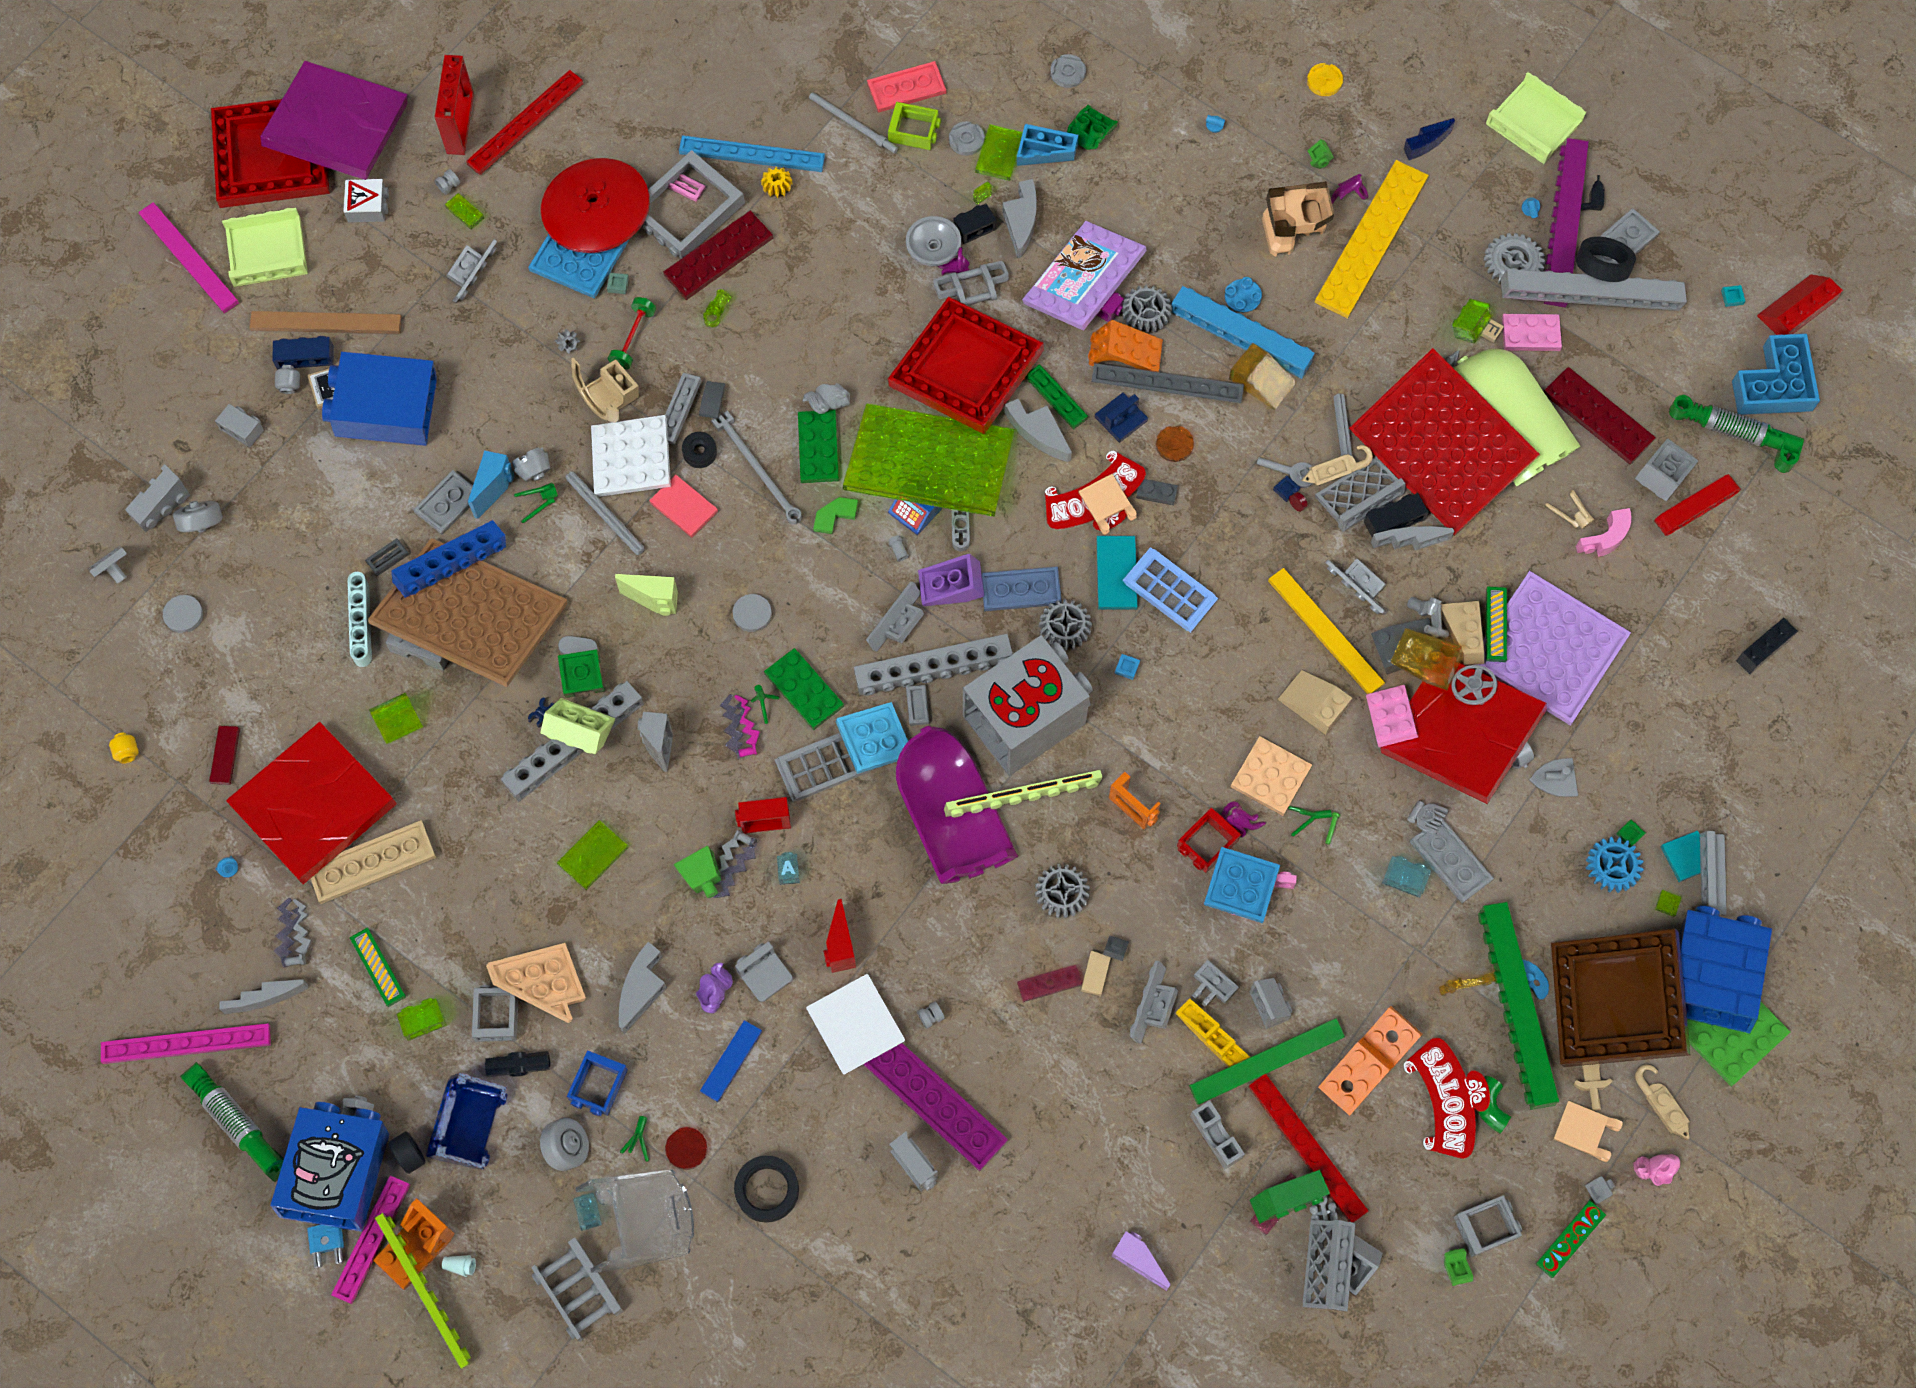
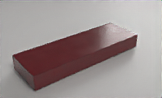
M218 726L209 780L210 784L231 785L240 728L237 726Z

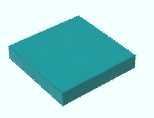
M1698 831L1660 846L1678 882L1701 874L1700 834Z

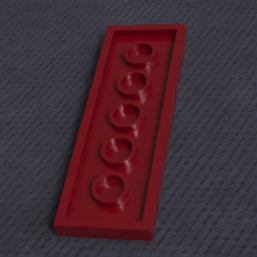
M750 210L663 271V274L685 300H688L774 239L773 234Z
M1567 367L1543 391L1548 399L1629 465L1656 438L1570 367Z

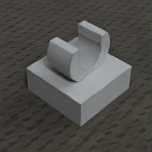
M1601 1176L1585 1185L1595 1204H1598L1613 1195L1610 1189L1614 1188L1615 1185L1611 1179L1605 1182Z

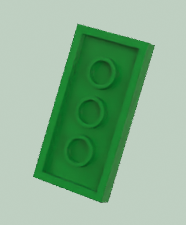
M828 410L824 414H819L815 411L798 412L801 483L838 482L836 411Z
M795 648L764 671L767 678L813 731L844 707V703Z

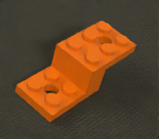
M1390 1006L1318 1088L1350 1116L1423 1034ZM1393 1030L1397 1032L1398 1040H1389L1387 1036L1388 1031ZM1348 1080L1352 1082L1353 1090L1346 1091L1343 1088V1081Z

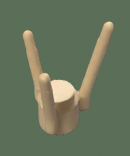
M1571 490L1570 496L1580 510L1574 515L1575 520L1549 503L1545 504L1546 507L1570 522L1575 528L1580 526L1584 529L1594 521V518L1586 510L1574 490Z

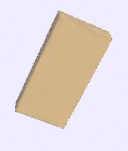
M1091 951L1081 989L1082 992L1101 996L1111 957Z

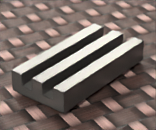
M396 538L365 561L375 575L379 576L407 557L409 553ZM396 546H398L397 549H395V550L392 551L391 553H388L390 550H392L393 548H395ZM383 556L382 559L373 564L374 561Z

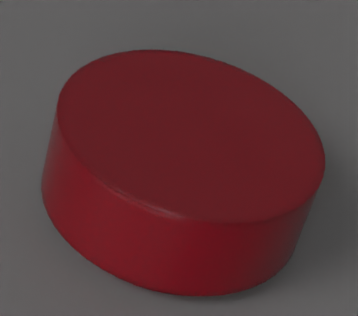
M1295 492L1289 497V502L1295 510L1301 512L1307 508V500L1301 493Z

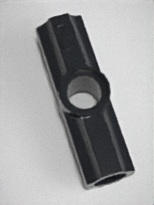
M548 1051L528 1054L526 1052H512L508 1056L485 1058L487 1077L504 1075L520 1077L527 1075L529 1072L550 1070L551 1066Z

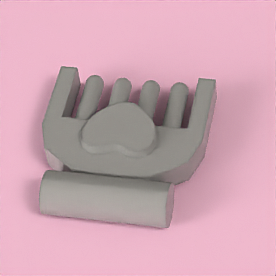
M1417 801L1407 820L1410 823L1417 821V827L1421 830L1436 835L1439 828L1431 823L1440 826L1441 823L1435 821V819L1442 822L1443 818L1435 814L1445 817L1448 814V809L1436 804L1424 806L1423 802Z

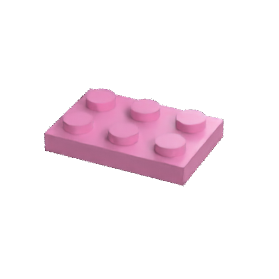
M1503 314L1504 350H1561L1559 315Z
M1405 685L1366 695L1378 747L1418 738Z

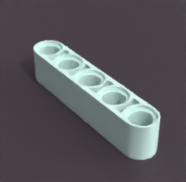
M353 572L348 577L350 655L357 666L365 667L372 660L371 624L368 621L370 617L369 583L363 573ZM362 581L360 585L355 586L357 582ZM363 599L362 602L356 604L357 600ZM359 617H364L361 621H356ZM359 635H364L362 639L356 640ZM360 653H365L363 657L357 658Z

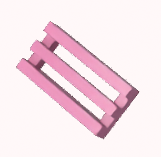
M683 174L679 175V179L699 188L698 191L678 180L674 184L670 183L668 185L669 189L697 202L699 196L706 189L705 185Z

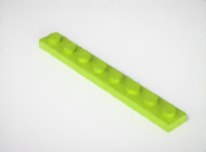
M383 1213L375 1217L377 1223L461 1369H464L470 1365L468 1359L471 1356L466 1347H460L458 1343L460 1336L455 1328L450 1329L447 1321L450 1320L444 1309L439 1310L436 1305L439 1300L433 1290L428 1291L425 1285L428 1281L423 1272L418 1273L414 1265L417 1264V1261L413 1254H407L404 1246L407 1244L402 1235H396L393 1229L396 1227L390 1215L386 1217Z

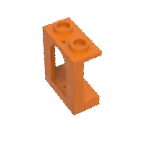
M1124 772L1111 785L1109 799L1141 828L1145 829L1148 825L1152 827L1159 819L1157 816L1160 813L1161 803L1157 802L1148 810L1127 791L1131 777Z

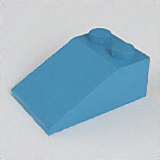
M484 450L468 499V504L474 518L478 519L508 489L509 483L513 482L514 471H512L507 455Z

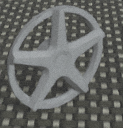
M1469 665L1463 667L1454 675L1451 686L1456 699L1470 705H1483L1495 694L1497 680L1493 672L1488 668L1480 665ZM1477 668L1474 676L1469 678L1460 674L1464 670ZM1482 670L1488 672L1493 681H1482ZM1456 678L1466 685L1458 693L1455 688ZM1493 687L1490 694L1483 698L1481 689ZM1473 692L1477 700H1467L1463 696Z

